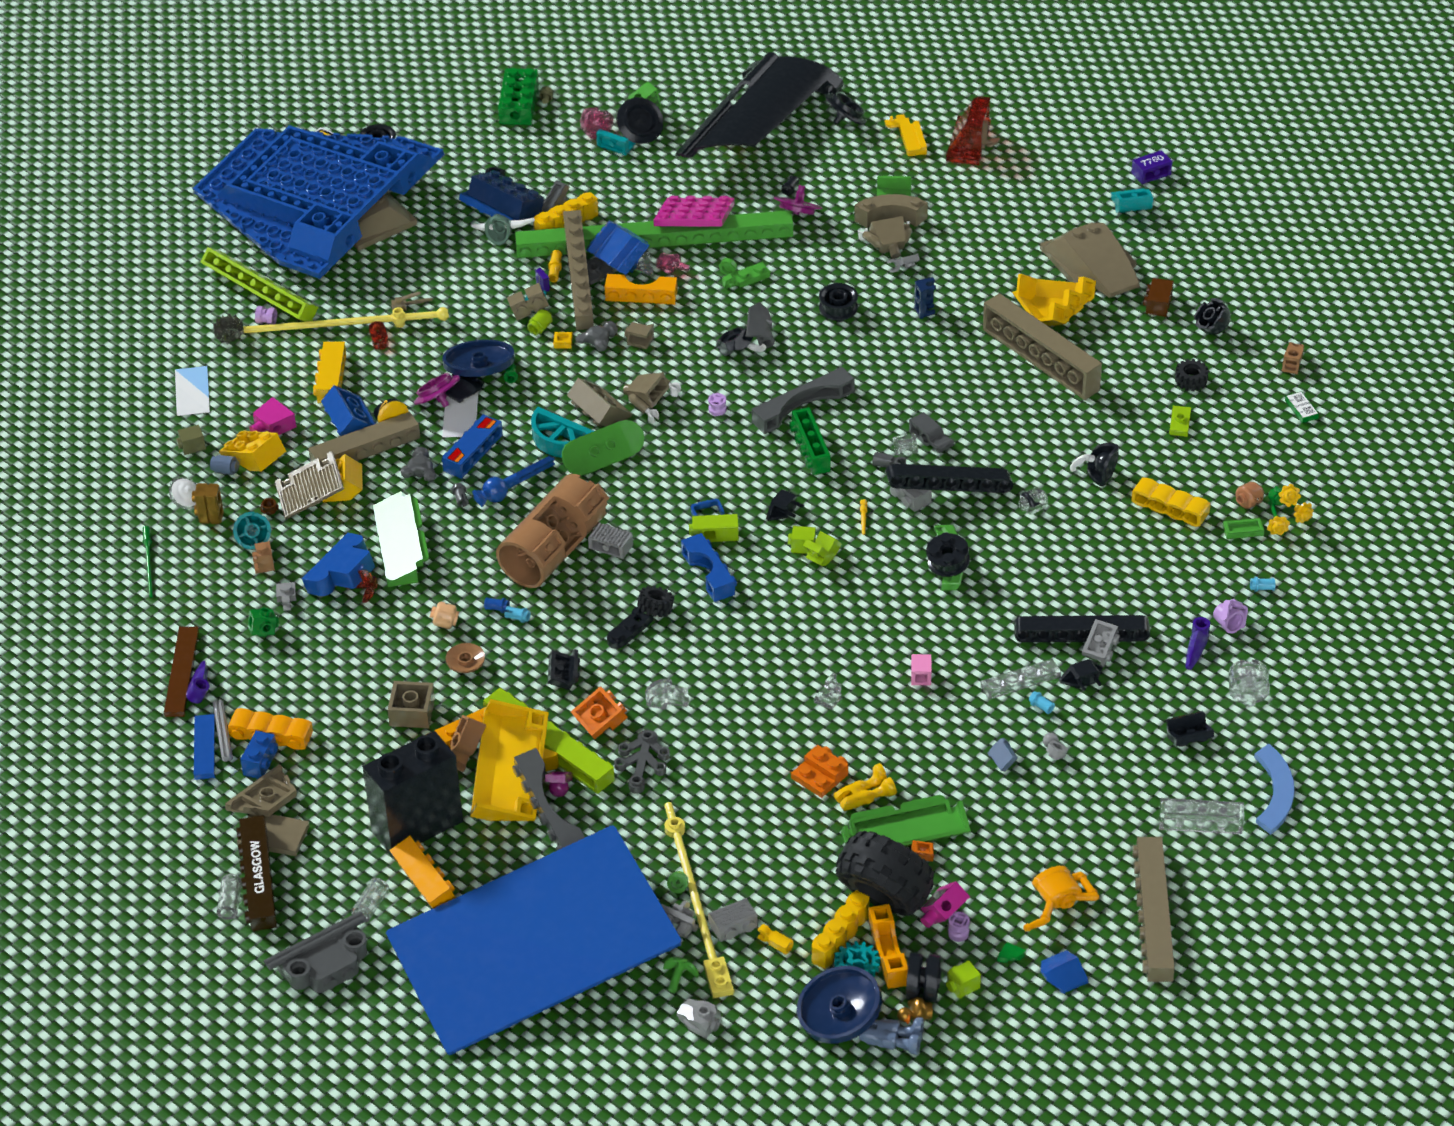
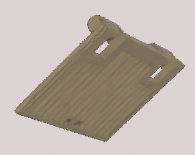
M333 451L327 453L328 458L322 461L317 458L288 474V479L284 481L280 478L275 480L285 519L311 506L313 507L326 498L344 490Z

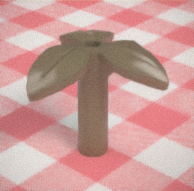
M982 120L981 133L977 130L973 132V140L976 142L973 146L976 148L985 149V145L992 147L1000 141V138L987 139V120Z

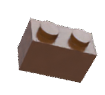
M1159 278L1152 279L1151 285H1147L1143 306H1146V314L1167 317L1173 295L1174 281Z

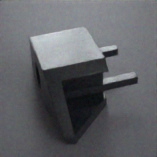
M781 489L771 501L766 520L773 521L784 519L788 516L795 518L796 514H793L792 511L796 508V505L804 508V504L795 501L797 495Z
M1090 659L1072 664L1059 678V682L1075 688H1081L1083 691H1086L1085 686L1094 683L1101 686L1099 677L1103 667Z

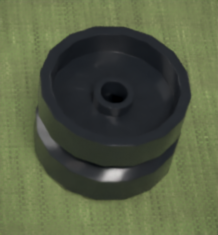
M910 952L906 1000L920 997L922 987L924 988L925 1001L937 1002L938 989H940L941 955L929 954L926 967H923V955Z

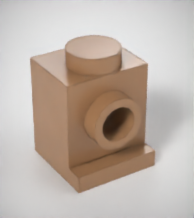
M270 541L254 544L255 552H252L255 573L274 571Z

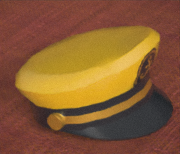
M388 399L377 405L373 414L379 423L409 411L407 406L400 400Z

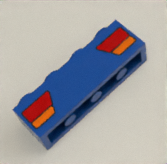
M483 414L453 444V447L443 455V471L462 479L502 437V422Z

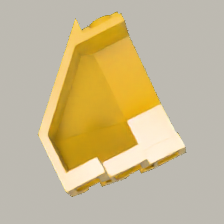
M1020 273L1018 274L1017 290L1012 293L1024 310L1047 326L1063 325L1069 321V318L1083 309L1087 302L1094 299L1096 281L1084 276L1079 277L1078 282L1042 280Z

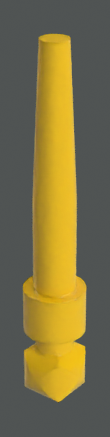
M866 499L860 500L861 527L863 535L865 534L866 530Z

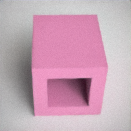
M911 654V685H931V654Z

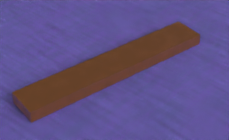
M179 627L164 707L165 717L185 716L187 705L186 693L193 671L199 627Z

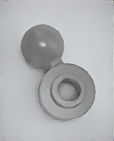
M1047 733L1043 737V744L1047 747L1046 751L1051 758L1055 760L1065 758L1068 748L1059 743V738L1055 733Z

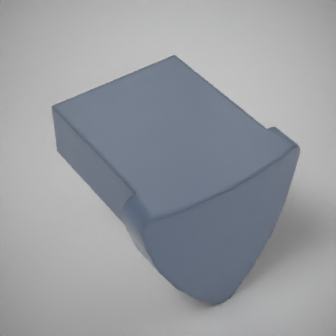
M1005 738L998 740L988 752V756L993 759L1000 771L1004 772L1018 759Z

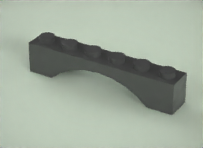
M840 367L752 408V423L763 434L771 432L780 427L784 418L792 410L803 404L821 399H841L854 393L855 378L843 367Z
M537 748L515 756L514 766H512L516 777L521 778V786L525 793H529L533 809H537L540 813L538 817L543 826L546 825L548 828L547 834L551 842L555 841L557 845L556 851L585 838L579 827L563 820L548 804L543 792V781L546 774L545 763Z

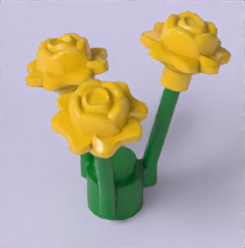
M1293 484L1285 485L1282 489L1275 486L1269 491L1268 505L1271 507L1274 518L1269 520L1267 530L1272 535H1282L1288 531V526L1290 525V521L1285 516L1278 517L1275 505L1281 506L1285 504L1287 507H1293L1297 523H1304L1313 516L1311 503L1307 504L1304 502L1301 506L1296 505L1301 495L1299 494L1300 489L1294 487Z

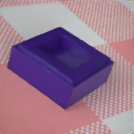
M541 268L535 269L536 284L539 283L543 291H550L548 275Z

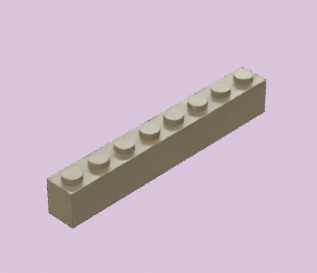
M581 210L563 211L576 330H585L594 326Z
M1137 837V843L1132 847L1133 858L1137 859V861H1134V874H1138V877H1135V890H1139L1136 902L1137 906H1141V910H1138V923H1142V927H1139V938L1144 940V943H1141V956H1145V960H1142V972L1146 973L1147 982H1173L1174 958L1162 837Z

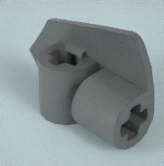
M758 302L748 309L745 336L757 337L759 345L765 344L766 349L772 347L775 343L771 332L772 320L768 309L761 302Z

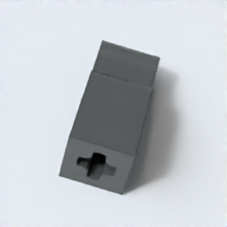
M923 412L909 420V432L924 445H931L938 453L954 446V441L948 438L941 426Z

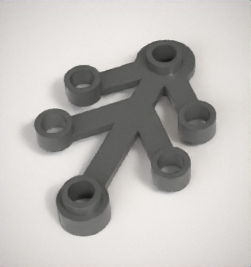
M652 730L640 732L638 739L629 744L621 743L618 745V754L620 756H628L631 751L641 747V750L625 759L620 757L614 761V768L617 771H624L626 767L637 762L635 774L628 782L629 790L632 793H641L645 789V780L642 777L646 762L654 769L656 775L662 776L666 774V764L658 762L649 753V749L652 748L662 761L670 758V750L667 747L660 746L657 742L658 736Z

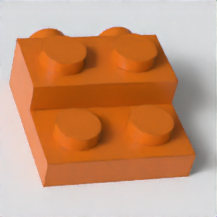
M601 686L570 711L594 740L609 727L614 730L628 718L625 714L627 709L621 702L616 703L615 700L617 698L610 690L606 692Z
M817 744L804 756V762L791 772V779L822 798L848 776V762L842 756L836 757L827 746L822 748Z

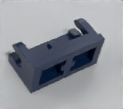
M933 277L915 281L914 309L920 319L935 314V310H926L934 307L933 300L936 285H934L935 279Z

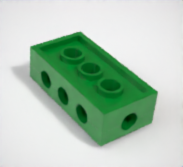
M505 68L498 105L499 124L532 125L539 89L538 69Z

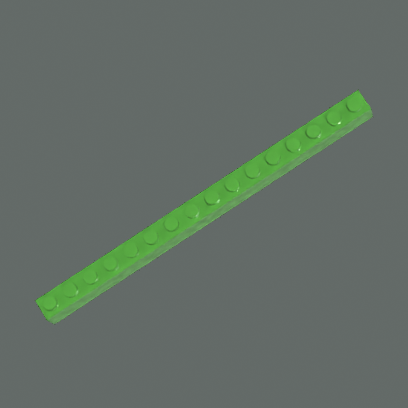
M791 210L728 215L722 227L654 226V221L618 224L646 240L650 245L648 248L793 237ZM605 225L582 226L586 253H590L586 251V248ZM564 228L515 232L517 258L551 256L554 250L561 251L562 255L567 254Z

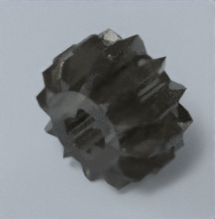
M230 313L226 317L222 315V318L216 319V323L213 324L214 335L221 343L226 342L229 344L230 341L235 343V340L241 339V335L244 334L242 321L236 315L231 316Z

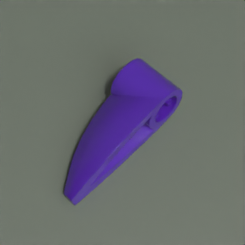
M1197 617L1193 620L1192 633L1186 654V669L1191 670L1195 666L1208 642L1210 621L1205 617Z
M206 661L200 663L187 689L186 697L192 703H201L210 688L207 681L208 669Z

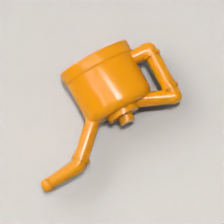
M1055 866L1044 870L1032 881L1033 887L1046 902L1044 911L1039 919L1029 924L1026 923L1023 929L1027 932L1049 923L1053 908H1071L1076 901H1097L1099 899L1097 889L1092 886L1083 872L1071 874L1065 866ZM1076 881L1081 883L1086 892H1082L1081 887Z

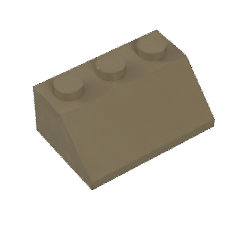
M579 377L567 394L572 400L571 403L577 408L583 409L582 413L589 418L592 417L594 419L593 423L599 427L609 426L618 421L626 420L633 415L600 385Z

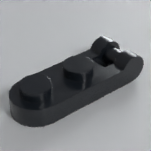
M635 607L627 618L607 634L608 646L613 649L624 647L652 623L653 616L651 614L646 615L641 612V609Z

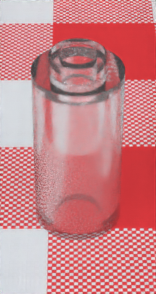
M227 874L221 879L216 913L218 917L225 920H232L238 915L242 882L241 878L236 874Z
M372 878L351 910L352 915L362 911L363 915L367 918L366 922H369L389 892L388 884L380 878Z

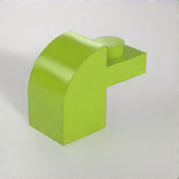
M820 531L814 542L808 539L804 542L803 546L808 550L805 558L821 566H826L834 559L842 544L837 539Z

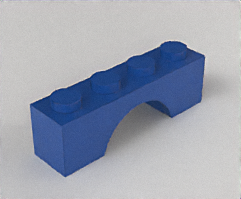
M700 533L681 540V552L689 566H702L710 571L706 576V591L712 600L716 602L735 595L736 579L733 575H730L726 564L721 562L718 552H714L709 539L706 540L703 534Z

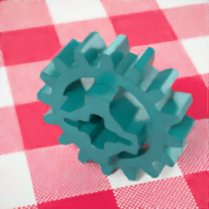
M857 941L854 942V945L847 942L846 948L840 946L839 952H835L834 967H859L869 972L874 978L875 972L880 971L881 958L879 957L878 950L873 951V945L866 947V942H863L861 945H858Z

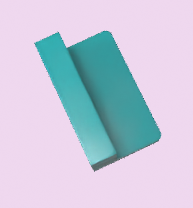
M602 129L596 132L597 146L626 156L635 146V143L629 141L628 138Z

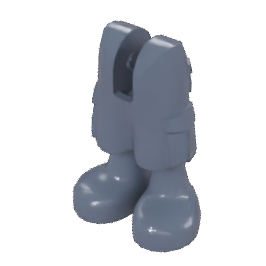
M915 1018L912 1026L901 1027L898 1020H875L872 1026L859 1036V1040L868 1045H878L881 1048L891 1050L899 1047L907 1050L912 1055H918L923 1036L924 1018Z

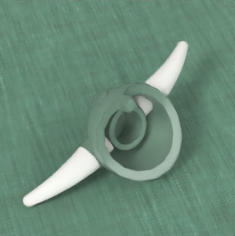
M497 214L490 217L486 223L471 224V227L485 231L490 242L495 245H501L509 239L512 229L527 225L535 221V219L509 220L504 215Z

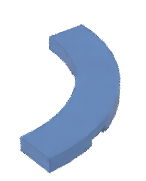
M1267 744L1255 753L1254 758L1271 776L1273 796L1266 810L1256 818V824L1271 835L1284 823L1292 808L1294 781L1290 768L1284 758L1273 746Z

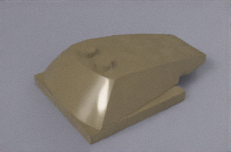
M386 192L358 220L362 238L354 247L360 251L417 225V219L389 192Z
M1089 223L1065 232L1054 239L1040 243V250L1069 282H1078V278L1083 276L1096 281L1095 288L1109 298L1140 287L1133 269L1136 267V261L1120 245L1111 230L1104 223Z

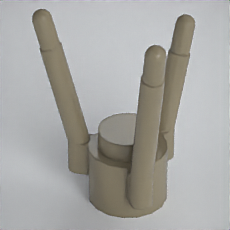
M420 291L396 297L395 300H391L392 313L394 308L400 307L403 311H407V305L433 301V298L406 301V299L420 295Z

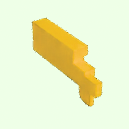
M904 114L896 115V119L890 116V120H885L886 127H899L907 156L927 154V145L919 121H913L910 124L909 118H905Z

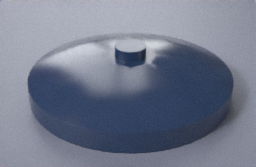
M473 340L448 349L442 357L443 367L447 372L463 377L487 376L510 367L515 360V353L511 345L502 341Z
M855 966L830 968L815 976L804 987L797 1002V1017L804 1031L813 1039L824 1043L846 1042L863 1034L875 1022L882 1007V993L875 978L862 968Z

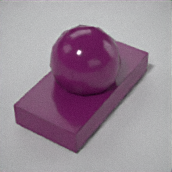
M562 771L547 773L545 775V782H550V793L555 797L566 795L569 789L567 782L573 780V773Z

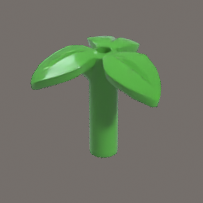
M673 956V958H669L664 962V970L675 968L668 991L676 993L683 970L685 969L698 978L697 968L691 962H687L688 959Z

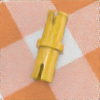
M559 250L552 251L551 261L548 263L550 282H557L559 280V271L562 269V252Z

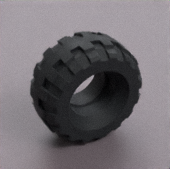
M860 831L849 838L836 861V875L839 881L850 891H859L869 896V902L875 906L889 904L891 912L901 916H909L914 914L916 910H920L934 886V872L932 867L928 865V862L903 844L875 832Z

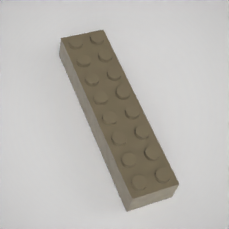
M1000 293L984 302L983 330L1083 400L1100 391L1102 363L1077 347Z

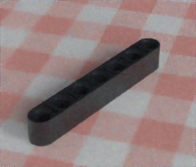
M891 464L885 470L890 486L896 489L1007 493L1013 488L1008 470L1003 468Z
M1143 615L1020 616L1014 620L1015 639L1019 642H1086L1094 621L1097 619L1118 626L1117 634L1120 635L1118 642H1141L1150 638L1149 619Z

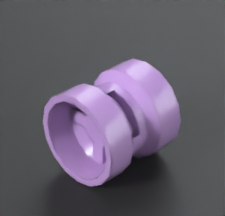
M257 306L255 311L256 323H276V308L270 307L266 309L264 306Z
M955 912L948 919V936L953 941L961 942L969 936L970 919L963 912Z

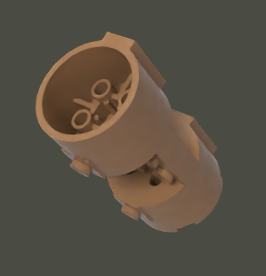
M578 474L564 476L497 547L496 558L504 573L521 586L527 588L539 587L606 516V506L608 505L607 500L609 497L600 484H594L591 480L587 482L581 479Z

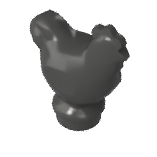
M608 321L603 326H592L586 332L577 334L575 340L581 344L590 343L598 351H605L608 347L609 337H614L618 332V328L614 322Z
M417 447L414 450L408 464L401 468V475L404 478L415 476L424 477V480L427 481L435 479L437 475L433 470V463L429 458V452L426 448Z

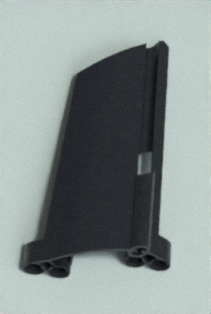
M768 52L761 60L751 63L742 73L743 79L679 148L675 155L689 158L695 156L700 149L714 146L742 145L755 147L814 92H819L822 95L828 93L835 95L843 87V80L832 69L818 62L800 57L778 56L776 53ZM747 84L749 86L747 91L734 105L731 104L730 101Z

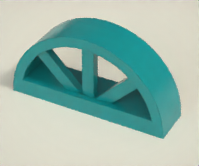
M537 407L532 414L531 427L535 445L544 453L554 457L562 458V450L565 444L571 440L594 432V430L540 407ZM540 430H549L554 433L548 438ZM561 435L570 441H558L556 439Z

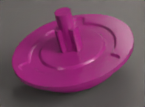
M799 185L795 199L774 196V199L780 202V208L791 210L793 214L805 213L814 215L815 210L823 209L819 205L804 202L805 186Z
M445 373L432 378L417 390L418 397L414 400V404H423L436 398L443 407L448 406L449 403L444 392L454 386L460 380V376H451L449 373Z

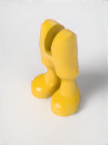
M878 763L873 766V776L866 781H855L836 791L833 796L840 803L842 810L848 811L870 804L878 797L894 796L897 794V789L891 777L887 778L882 764Z

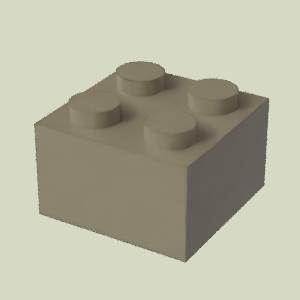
M394 681L387 709L389 726L429 728L435 703L433 683Z

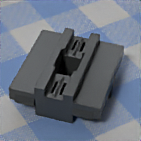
M597 257L591 260L586 259L589 285L606 278L607 274H614L613 268Z

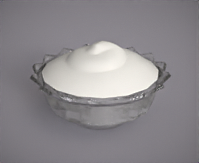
M178 476L177 479H173L169 488V495L173 504L182 509H193L196 502H192V491H195L198 483L186 476Z

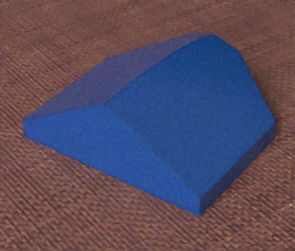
M1067 950L1041 961L1042 975L1049 983L1057 987L1061 993L1078 988L1089 981L1079 958Z

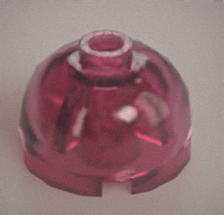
M599 108L584 109L580 118V127L583 133L592 139H596V132L599 129L610 132L614 117L610 112L606 110L604 112L598 111Z

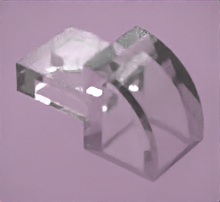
M672 679L654 681L645 690L646 704L649 707L666 709L668 704L687 707L689 704L688 688L672 685Z

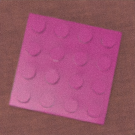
M669 196L653 219L654 226L722 227L735 205L734 198H729V196H720L719 198H712V196H703L702 198H695V196H686L685 198Z

